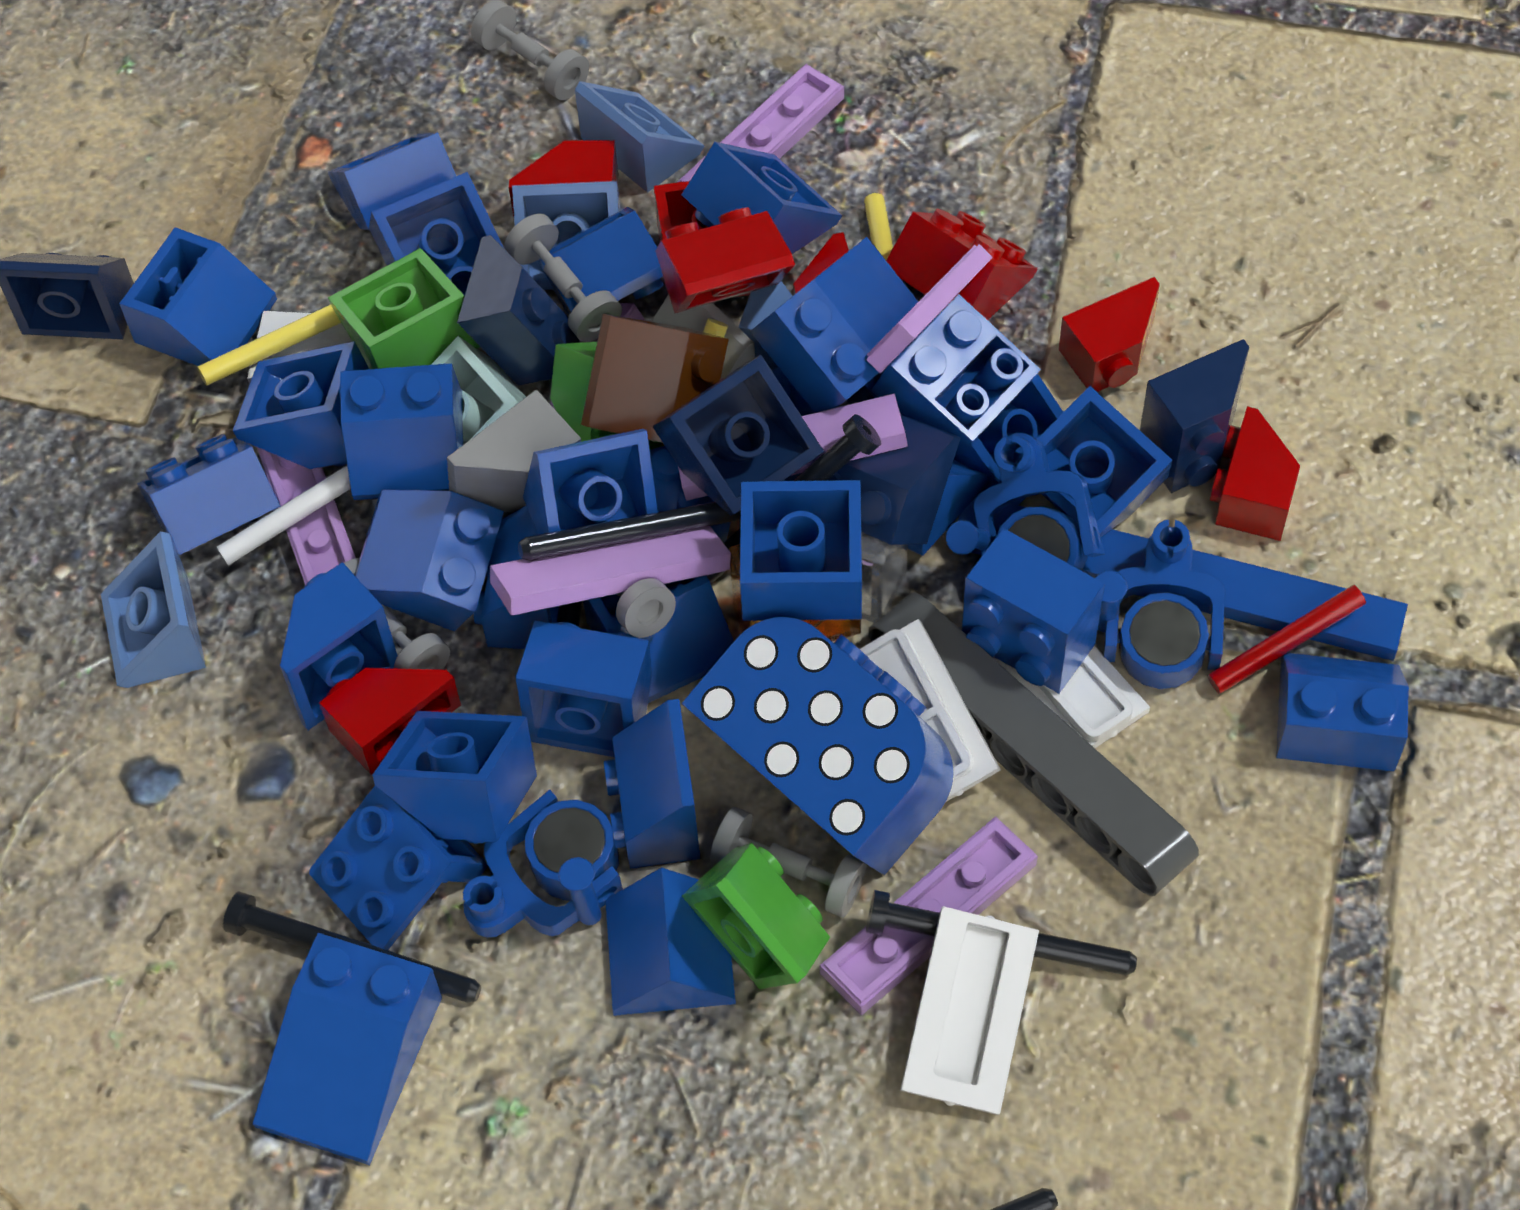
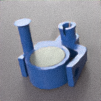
M1014 433L1008 437H1003L996 444L994 458L999 466L1002 483L989 487L974 500L973 508L978 528L971 522L959 520L953 523L946 533V543L949 549L959 555L979 551L982 552L983 556L1003 528L1083 571L1087 556L1097 557L1105 555L1086 480L1083 476L1074 472L1050 471L1043 444L1036 437L1025 433ZM1019 447H1022L1023 456L1016 465L1014 453ZM1044 493H1066L1075 500L1078 523L1070 515L1052 508L1026 507L1013 513L1000 526L999 532L996 534L994 526L995 515L1002 508L1017 500Z
M1164 520L1154 528L1153 534L1149 537L1146 546L1145 567H1131L1119 570L1118 572L1108 570L1099 573L1095 577L1105 583L1098 630L1106 633L1104 658L1109 662L1115 663L1117 643H1119L1121 662L1129 675L1141 684L1157 689L1176 688L1190 681L1202 667L1206 650H1209L1207 670L1218 669L1223 655L1224 584L1213 575L1191 570L1193 549L1190 533L1186 525L1175 520L1174 527H1169V520ZM1168 546L1173 547V552L1170 554L1167 553ZM1157 593L1150 594L1136 601L1125 614L1121 632H1118L1119 608L1122 600L1133 595ZM1179 595L1197 599L1209 607L1211 611L1210 636L1207 621L1198 606Z
M549 789L506 826L497 842H486L484 844V856L492 876H478L466 884L463 891L464 914L471 930L477 935L486 938L497 937L505 933L523 919L534 929L548 936L559 935L578 921L585 925L598 923L602 917L600 908L606 905L605 901L607 898L623 889L617 872L619 849H616L614 831L606 814L595 805L580 800L558 801L557 797ZM525 840V853L538 885L552 897L569 901L566 905L555 907L545 903L534 895L521 881L510 861V852L513 846Z

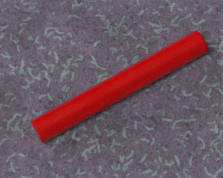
M1355 585L1340 592L1208 674L1207 677L1218 694L1230 689L1365 605L1366 600L1362 592Z

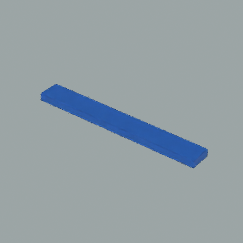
M978 495L965 508L958 521L966 520L971 522L976 528L978 527L973 507L974 500ZM1009 504L1002 508L994 518L996 534H998L1000 526L1013 513L1026 507ZM1113 529L1101 537L1105 555L1097 557L1087 556L1083 572L1095 578L1103 571L1113 570L1118 572L1119 570L1131 567H1145L1146 546L1149 538ZM1168 546L1167 553L1170 554L1173 552V547ZM1192 550L1191 570L1213 575L1224 584V618L1270 630H1281L1347 589ZM972 551V552H970V553L982 555V552H979V551ZM1362 592L1366 600L1365 605L1309 639L1394 661L1408 604ZM1144 593V594H1138V596L1146 597V596H1148V595H1150V594H1157V593ZM1179 595L1198 606L1201 612L1211 614L1209 607L1201 601Z

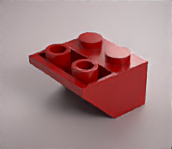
M936 209L934 213L913 211L886 260L899 278L926 295L974 245L978 246L980 244L993 258L958 294L987 320L1034 277L1038 270L1037 267L1023 259L1026 254L1023 248L1005 238L999 237L996 241L985 234L983 231L986 225L979 219L962 211H959L954 216L941 209Z

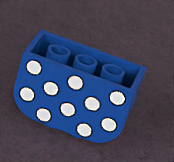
M775 617L760 621L746 629L682 702L688 710L847 851L884 876L942 809L952 788L953 761L949 749L941 736L919 717L927 707L890 674L879 668L866 654L842 634L833 643L814 626L799 619Z

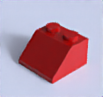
M749 207L741 208L719 216L720 224L699 230L697 222H692L674 227L665 232L667 239L661 240L655 251L674 313L777 285L795 266L791 251L768 211L752 215Z

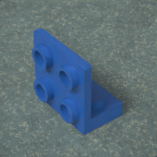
M374 786L311 866L309 874L371 945L389 950L441 883H447L448 881L468 883L471 879L481 876L488 868V865L466 840L439 838L383 791Z

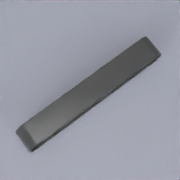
M915 592L910 593L869 627L868 634L872 642L891 630H900L919 619L995 760L1141 892L1149 896H1155L1199 856L1196 842L1180 823L978 644L967 639L966 634L923 596Z

